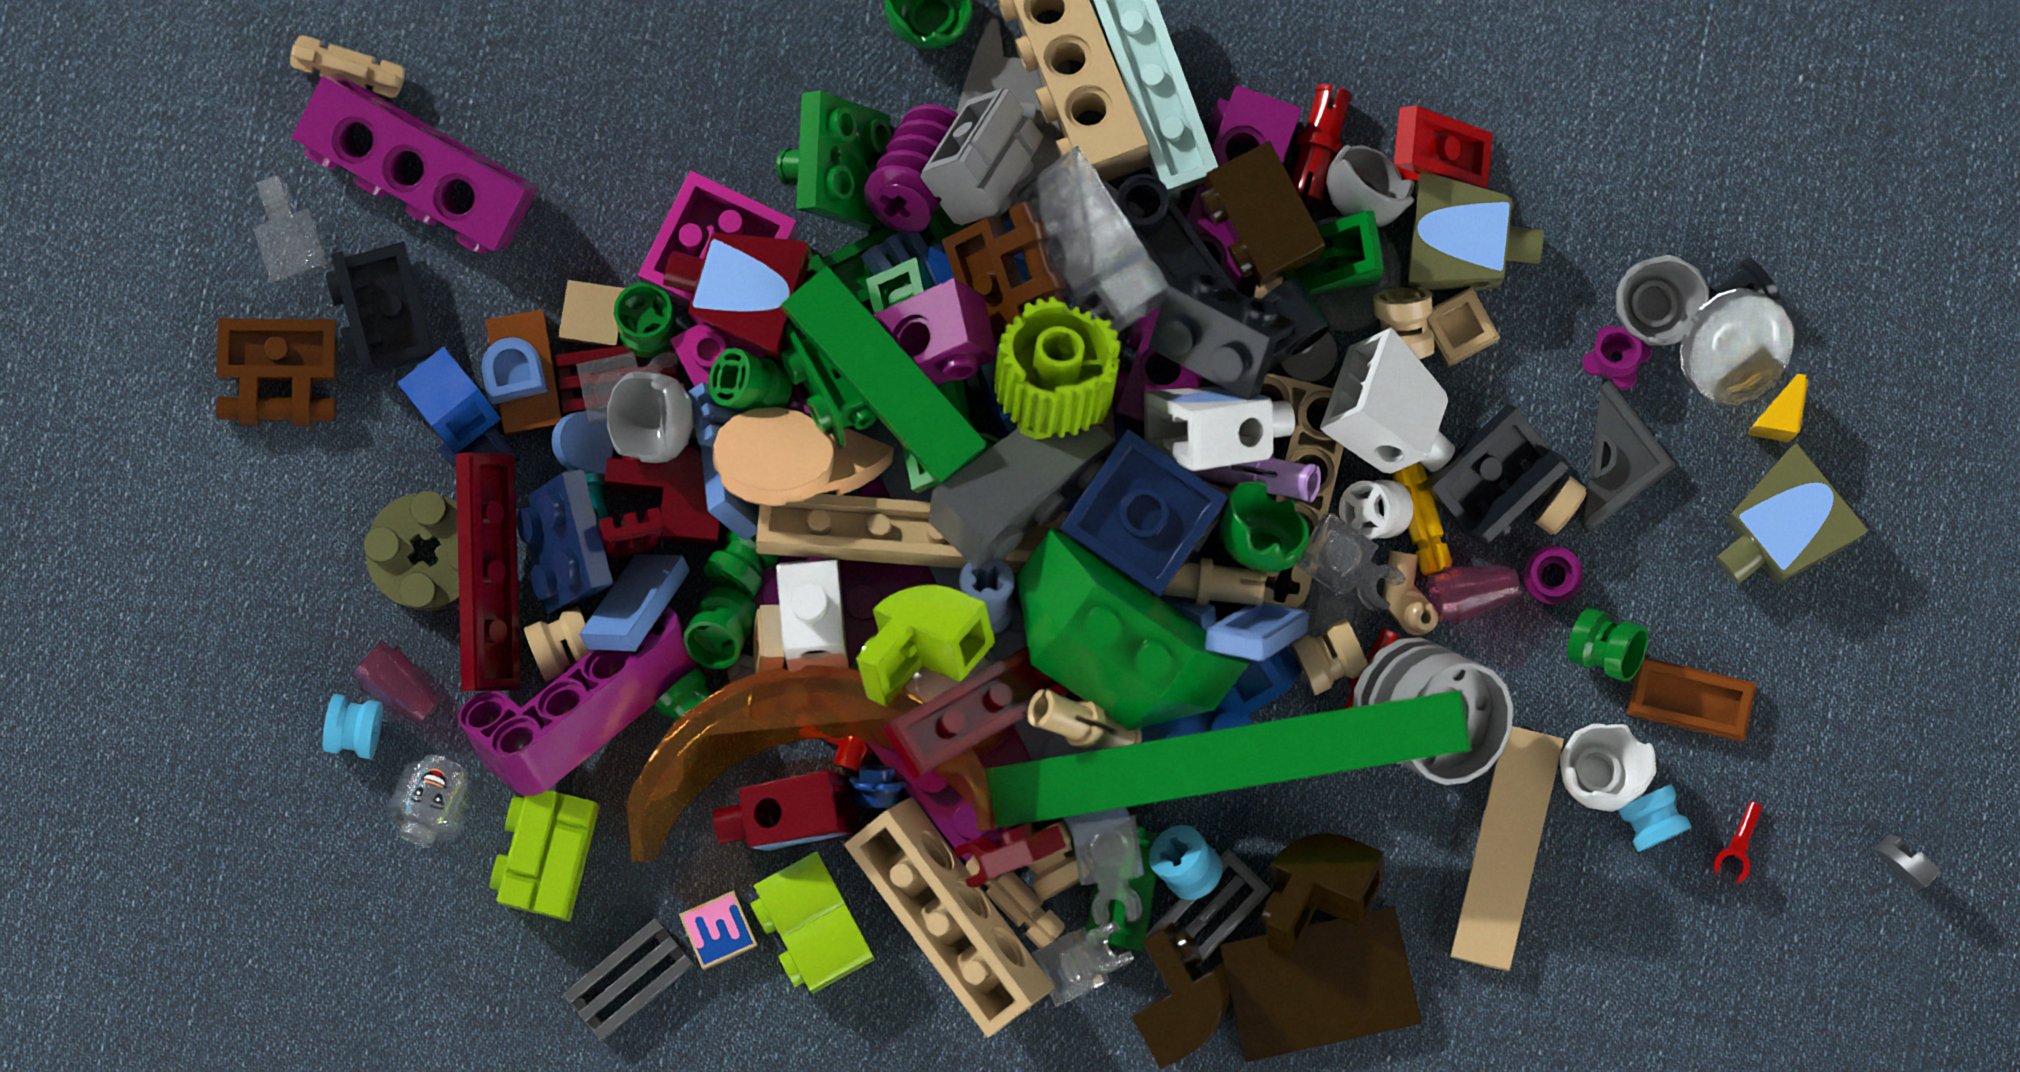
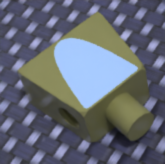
M1420 172L1416 184L1405 287L1422 288L1430 292L1464 291L1470 287L1473 290L1500 288L1504 280L1506 261L1540 264L1544 230L1510 226L1512 197L1432 173Z
M1796 443L1788 449L1725 520L1739 539L1716 556V561L1727 577L1736 585H1739L1761 566L1776 584H1780L1853 545L1869 530Z

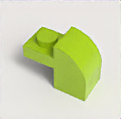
M938 585L916 586L899 591L884 599L873 609L879 633L865 643L856 659L867 698L886 707L921 667L961 683L995 644L986 602L958 590Z

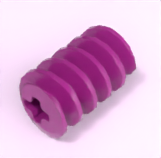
M932 104L915 106L909 110L903 117L900 126L896 129L882 157L877 162L873 173L869 176L864 186L865 201L873 215L892 230L905 234L918 233L926 229L931 215L935 213L941 197H934L920 178V175L958 116L955 111L944 106Z

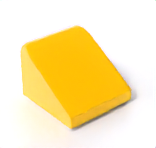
M1797 374L1748 430V435L1789 442L1800 432L1808 385L1806 375Z

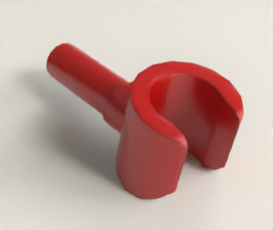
M806 709L800 713L797 718L799 723L827 742L839 746L833 760L834 765L858 774L859 767L868 765L872 751L862 739L848 733H843L839 729H834Z
M1752 801L1748 803L1736 835L1733 836L1729 847L1722 848L1714 856L1712 866L1716 875L1719 872L1721 861L1728 855H1736L1742 862L1741 870L1735 879L1736 884L1744 881L1749 875L1750 862L1745 854L1763 806Z

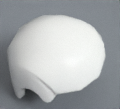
M1590 724L1575 731L1560 754L1563 783L1568 792L1587 808L1614 812L1640 798L1646 791L1656 774L1655 750L1652 744L1639 742L1625 724H1611L1608 726L1605 724Z

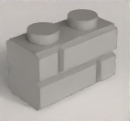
M1001 88L968 99L922 170L920 178L934 197H941L940 205L954 224L964 225L980 219L983 220L987 217L1001 216L1011 205V199L1008 195L1014 185L1027 177L1034 168V164L1030 159L1042 142L1043 135L1030 117L1022 115L1023 107L1008 89Z

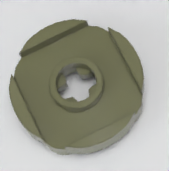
M422 491L418 494L402 496L388 504L377 515L364 540L367 568L375 585L392 602L409 609H428L429 611L443 610L459 602L457 501L433 491ZM418 538H422L426 542L433 538L439 540L441 545L434 551L439 560L434 565L429 567L424 561H420L415 565L412 564L410 556L415 552L412 544Z

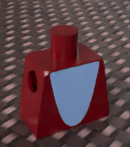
M712 233L704 259L677 251L671 252L664 273L663 285L693 293L689 314L697 324L771 359L781 361V352L785 350L787 343L785 326L788 324L792 326L793 323L781 309V303L804 285L813 254L808 243L803 241Z
M824 770L740 788V805L718 808L713 811V824L719 844L747 840L749 848L767 852L852 838L860 832L857 806L852 803L853 788L847 785L850 777L830 770ZM780 806L782 811L781 818L775 825L773 820L774 813Z

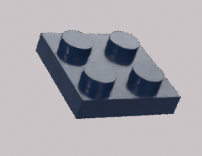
M1128 429L1059 531L1157 598H1160L1228 497Z
M583 469L560 473L517 503V530L522 541L527 543L533 565L531 584L536 597L542 600L545 616L560 614L563 611L578 606L613 584Z

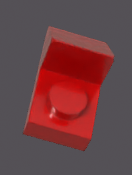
M1420 106L1400 107L1395 139L1394 165L1398 166L1402 180H1412L1414 184H1417L1420 172H1427L1488 189L1493 133Z

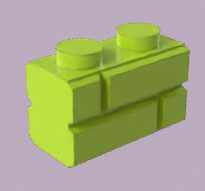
M550 790L533 796H523V798L513 796L505 823V831L514 833L508 856L498 854L490 880V889L499 891L496 902L507 907L570 922L600 806L591 800Z

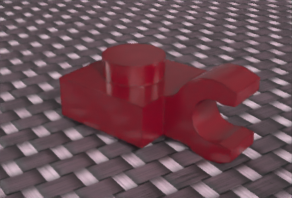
M1030 822L998 835L1001 846L994 844L985 837H976L958 845L954 849L956 857L971 854L978 860L979 872L965 879L967 886L978 887L995 879L1000 874L1038 861L1067 846L1058 825L1035 833Z

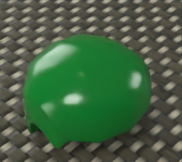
M884 0V15L892 32L903 42L914 47L938 50L951 46L962 38L972 20V0Z
M1257 480L1238 483L1227 495L1228 499L1224 503L1221 513L1220 540L1228 555L1248 568L1264 572H1279L1295 566L1306 553L1310 543L1309 524L1296 511L1295 501L1292 498L1281 502L1271 499L1268 496L1267 484L1264 481Z

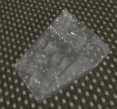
M1079 146L1071 149L1014 194L1015 205L1022 202H1031L1037 221H1042L1045 224L1050 239L1045 245L1054 272L1059 271L1062 274L1066 286V291L1062 293L1068 310L1072 311L1075 307H1079L1081 314L1086 312L1092 313V320H1095L1096 317L1103 321L1110 320L1112 323L1111 330H1116L1118 333L1117 337H1119L1162 306L1168 287L1163 272L1153 262L1133 231L1131 223L1122 214L1101 182L1098 172L1088 162ZM1026 263L1028 279L1031 280L1032 278Z

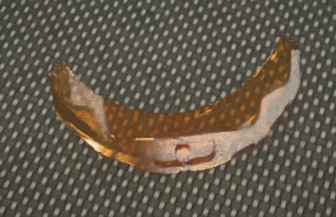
M805 665L797 671L777 668L753 674L724 686L723 689L706 698L693 709H689L670 727L666 736L650 756L640 777L636 778L627 801L632 863L656 861L671 827L690 801L714 778L741 760L777 745L822 738H857L864 742L896 751L882 729L890 722L924 704L926 701L903 688L886 707L867 698L860 671L834 666ZM972 748L933 770L934 773L950 784L975 811L977 831L997 830L986 772Z

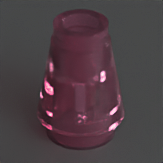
M1513 565L1502 567H1443L1440 574L1429 577L1428 593L1430 603L1437 609L1438 621L1451 620L1454 625H1457L1502 606L1509 601L1519 599L1520 583Z
M382 639L351 674L353 678L362 684L358 690L407 718L410 717L417 724L423 720L441 699L400 647L396 645L392 648Z

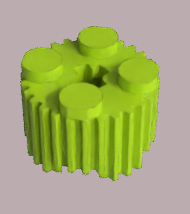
M1050 297L1047 303L1042 299H1037L1035 306L1030 303L1025 304L1022 318L1016 316L1013 325H1007L1006 333L1002 334L999 344L994 377V392L998 394V404H1004L1003 412L1005 414L1012 413L1011 421L1017 422V427L1022 434L1035 440L1051 437L1053 432H1057L1059 437H1064L1065 432L1069 431L1074 436L1077 435L1079 428L1087 431L1090 425L1103 423L1112 403L1120 360L1118 356L1121 344L1120 341L1116 340L1117 331L1111 330L1112 323L1110 320L1103 321L1098 317L1092 320V313L1086 312L1081 314L1079 307H1075L1072 311L1068 310L1065 303L1057 302L1055 297Z

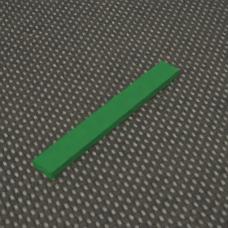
M1462 690L987 768L995 825L996 828L1471 751L1472 746Z

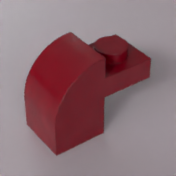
M687 445L679 456L666 462V464L641 462L640 459L622 456V459L607 458L605 483L609 490L663 495L661 518L664 528L660 535L663 542L716 548L722 547L724 524L708 512L702 457L697 450Z

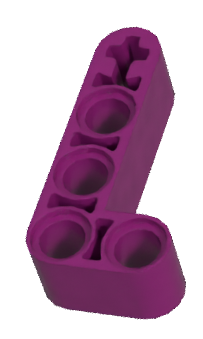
M666 606L636 651L592 650L523 707H519L506 695L498 691L479 693L470 698L461 707L458 714V722L479 759L489 771L516 793L523 796H533L551 788L644 713L670 687L695 670L697 662L686 651L683 643L685 629L672 608Z

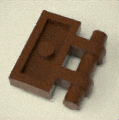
M1029 201L1009 208L1015 229L1008 233H1005L1001 218L987 217L942 240L954 278L984 295L996 348L999 347L1002 334L1006 333L1007 325H1013L1016 316L1022 318L1025 304L1030 303L1033 305L1037 303V299H1042L1047 303L1050 297H1055L1057 302L1065 303L1062 293L1066 291V286L1062 274L1059 271L1054 272L1045 245L1050 240L1045 224L1042 221H1037L1032 204ZM1021 252L1024 254L1032 278L1025 283H1022L1013 257Z
M218 318L216 377L219 380H239V397H217V420H239L241 426H260L261 420L292 421L295 427H312L313 421H336V398H314L313 396L314 381L337 382L339 323L336 319ZM261 381H292V397H261Z

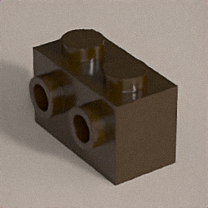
M1270 141L1206 173L1204 186L1207 191L1200 194L1201 201L1213 224L1218 226L1224 223L1234 241V244L1228 246V251L1243 278L1252 275L1258 288H1261L1322 257L1326 245Z

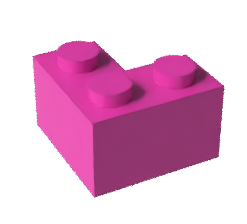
M690 170L638 273L640 282L653 283L661 287L669 295L671 302L689 310L693 293L663 285L666 265L672 251L704 259L712 233L798 240L800 232L797 220Z

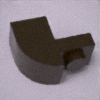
M1332 833L1312 834L1286 846L1271 863L1274 892L1270 896L1262 916V923L1267 927L1269 949L1291 958L1316 909L1360 927L1385 879L1384 852L1352 838Z
M1172 921L1151 932L1143 941L1170 991L1139 1007L1131 1016L1160 1070L1191 1054L1205 1044L1222 1022L1230 999V984L1223 963L1221 962L1201 973L1197 964L1202 962V957L1197 945L1187 931L1184 930L1178 933Z

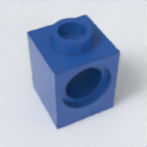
M444 346L427 360L419 363L412 372L397 383L454 455L501 419Z
M1287 646L1263 661L1249 659V665L1225 695L1240 719L1289 691L1302 669Z

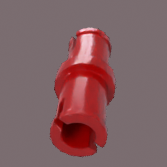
M1319 84L1316 86L1315 98L1306 129L1298 133L1295 142L1299 153L1291 181L1300 198L1305 182L1309 181L1311 183L1305 206L1319 207L1323 203L1328 169L1343 148L1339 138L1348 106L1353 98L1349 91L1339 87L1333 109H1328L1327 106L1333 85Z

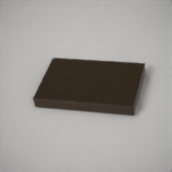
M1395 906L1367 912L1360 927L1340 918L1308 925L1291 958L1270 950L1267 935L1219 945L1223 965L1229 979L1230 996L1245 1063L1422 1024Z

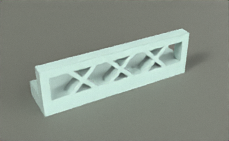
M1089 0L1147 139L1151 166L1148 167L1151 175L1157 177L1165 184L1170 197L1178 205L1181 203V191L1203 184L1206 173L1217 168L1218 164L1157 1Z

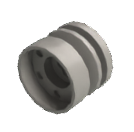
M1421 637L1399 639L1380 649L1368 662V666L1362 670L1354 690L1353 708L1462 690L1472 750L1398 762L1409 770L1444 785L1467 783L1485 773L1503 753L1512 731L1513 704L1507 685L1492 669Z

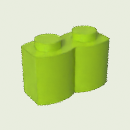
M817 851L754 885L760 898L751 902L750 905L766 935L775 930L779 932L788 951L780 954L778 957L794 987L805 982L813 994L875 960Z

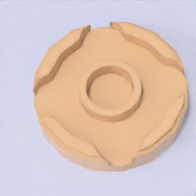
M771 407L752 409L736 415L719 429L713 445V463L715 470L720 474V482L729 492L748 502L776 506L785 505L786 498H794L801 495L800 501L813 497L828 483L833 469L834 450L831 436L826 430L821 432L812 418L799 411Z

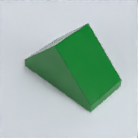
M1366 210L1316 227L1326 245L1322 257L1285 275L1286 281L1297 277L1309 295L1378 285L1384 267L1374 211Z

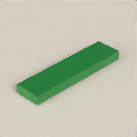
M828 266L824 267L781 303V309L938 485H941L986 448V442Z

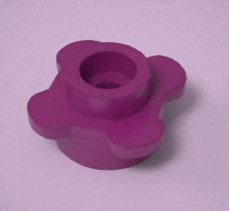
M1605 326L1597 332L1595 347L1592 352L1584 355L1582 366L1588 375H1601L1612 380L1618 389H1629L1637 382L1636 372L1641 363L1647 362L1650 359L1651 347L1640 341L1636 336L1628 333L1626 328ZM1613 354L1621 355L1622 360L1614 361L1611 356Z

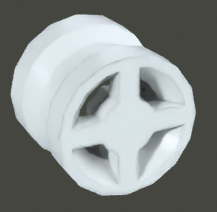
M1394 480L1359 481L1351 484L1343 492L1339 502V516L1347 532L1358 539L1393 538L1402 534L1409 527L1413 517V502L1407 489ZM1380 499L1383 502L1384 516L1379 513L1378 503Z

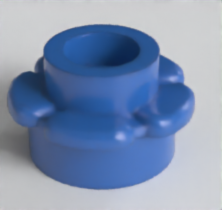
M871 764L859 767V776L850 777L847 785L853 788V804L863 807L886 808L900 803V790L902 787H906V781L904 779H895V767Z

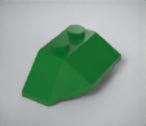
M1052 526L1017 573L1030 664L1086 702H1093L1104 709L1105 715L1129 731L1215 710L1249 665L1250 660L1247 658L1206 650V630Z

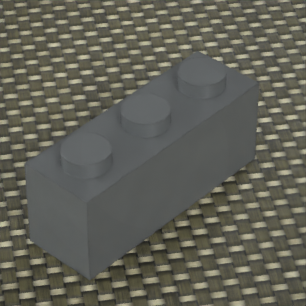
M1098 424L1090 425L1087 431L1079 428L1077 435L1074 436L1069 431L1065 432L1064 437H1059L1057 432H1053L1051 437L1038 440L1022 434L1017 428L933 490L928 522L974 568H980L993 557L1002 559L1019 545L1025 533L1038 524L1047 526L1064 511L1067 502L1082 491H1086L1111 455L1115 440Z

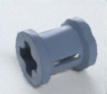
M995 557L978 569L967 563L961 571V590L971 597L986 602L993 634L999 633L1007 628L1012 620L1011 598L1009 597L1014 587L1012 569L1006 562Z

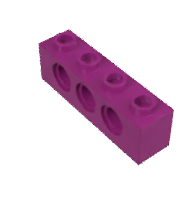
M339 74L322 75L291 136L292 139L307 146L303 154L310 160L329 169H335L337 164L356 174L354 183L360 188L382 198H385L387 193L394 195L407 203L404 208L407 214L431 226H436L438 221L458 231L454 238L457 242L480 254H486L488 249L498 251L509 247L539 189L538 185ZM360 123L366 125L373 135L372 148L366 155L359 153L352 141L353 131ZM410 151L416 153L424 165L423 176L417 183L409 181L402 169L404 157ZM459 180L466 181L474 191V203L467 212L459 209L453 200V188Z
M955 278L872 315L935 386L949 380H962L971 377L978 371V367L992 362L998 357L984 295ZM839 373L834 375L836 379L842 377ZM803 382L797 385L792 384V393L784 409L799 411L812 418L807 405V399L811 396Z

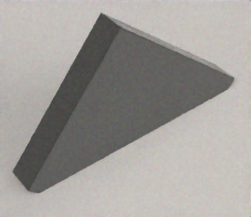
M1610 380L1601 386L1582 524L1587 534L1676 467Z

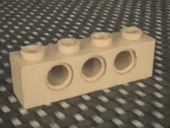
M997 0L1006 23L1016 19L1023 36L1015 40V45L1026 73L1036 70L1043 85V88L1035 90V94L1046 123L1056 120L1064 138L1056 141V146L1067 174L1077 171L1086 190L1103 181L1108 182L1151 166L1147 139L1090 1ZM1047 10H1054L1063 14L1057 22L1052 24H1042L1035 20L1040 13ZM1068 60H1075L1084 65L1081 70L1070 75L1061 74L1055 70L1060 63ZM1086 111H1098L1104 115V118L1099 123L1091 126L1082 125L1076 121V118Z
M913 797L886 810L844 844L987 1038L1012 1022L1055 989L980 886H967L965 879L971 877V874L959 858L955 856L953 850Z

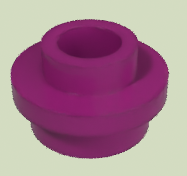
M1547 546L1537 550L1528 559L1524 567L1523 580L1528 593L1536 601L1545 605L1556 606L1570 601L1578 593L1583 582V569L1578 558L1568 549L1560 546ZM1549 566L1559 568L1563 573V583L1557 587L1548 586L1542 579L1543 569Z

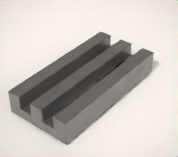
M1229 849L1220 856L1223 863L1222 873L1229 866L1237 875L1184 930L1193 939L1245 883L1254 891L1199 948L1202 962L1197 964L1198 967L1271 891ZM1180 898L1146 934V937L1151 932L1171 921L1174 924L1197 899L1185 900Z
M654 918L562 995L574 1007L584 1022L588 1024L598 1039L603 1041L694 966V964L659 921ZM656 937L661 944L588 1005L582 999L583 995L652 938ZM668 954L672 956L676 963L603 1023L596 1016L598 1012Z

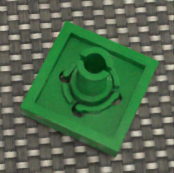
M821 90L802 93L799 149H783L776 161L777 175L782 184L788 186L797 185L796 209L864 231H875L885 228V225L870 211L865 201L864 186L892 139L890 115Z

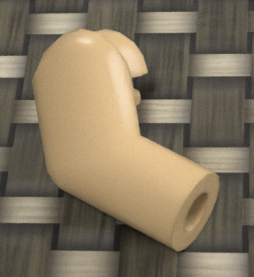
M1389 551L1382 594L1384 608L1404 631L1412 635H1422L1431 632L1438 623V612L1436 607L1414 585L1418 555Z

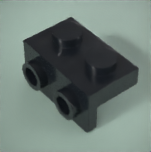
M404 241L348 257L343 251L331 254L335 270L326 272V280L334 306L343 304L345 306L349 326L340 328V333L349 362L359 360V364L365 373L371 375L427 360L435 353L409 252Z
M1194 271L1168 285L1148 348L1231 392L1250 400L1260 394L1278 341L1291 335L1295 322L1280 314L1278 308L1271 302L1260 298H1249L1228 287L1227 281L1219 275L1205 271Z
M1507 404L1456 451L1444 467L1435 471L1422 484L1463 534L1482 544H1488L1507 535L1517 524V516L1533 501L1541 500L1551 494L1558 487L1561 480L1560 476L1571 465L1563 455L1552 451L1517 407Z

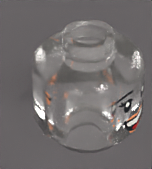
M426 755L423 761L408 763L400 776L387 809L394 822L401 826L398 833L399 836L414 845L424 848H431L434 841L445 842L456 839L461 832L476 795L474 787L467 780L468 771L461 765L436 755Z

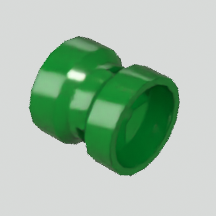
M644 282L630 285L620 292L615 301L613 313L623 345L630 353L638 357L653 358L663 355L672 347L670 339L677 336L678 325L669 295L661 287L653 283ZM656 325L655 328H653L652 330L646 331V329H649Z
M730 348L721 353L713 363L709 374L708 387L712 399L717 404L735 410L744 409L747 412L758 408H785L792 393L793 383L782 362L766 357L758 358L753 353L738 348Z
M728 529L725 534L727 545L722 550L712 553L703 570L706 576L718 587L737 589L753 600L763 584L761 575L764 569L774 567L781 555L756 553L757 534L745 541Z
M715 587L707 591L697 607L696 615L684 632L683 643L690 657L700 665L711 669H725L732 666L739 658L744 648L745 640L754 628L757 611L755 604L747 595L734 588Z
M1593 607L1587 608L1580 614L1571 631L1567 650L1568 660L1586 669L1595 666L1601 667L1608 677L1622 682H1629L1636 675L1645 658L1649 639L1648 629L1629 620L1619 624L1612 621L1611 616L1607 612Z

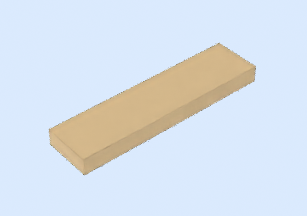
M1512 726V731L1503 753L1495 763L1450 954L1451 958L1507 972L1510 971L1564 741L1563 738Z

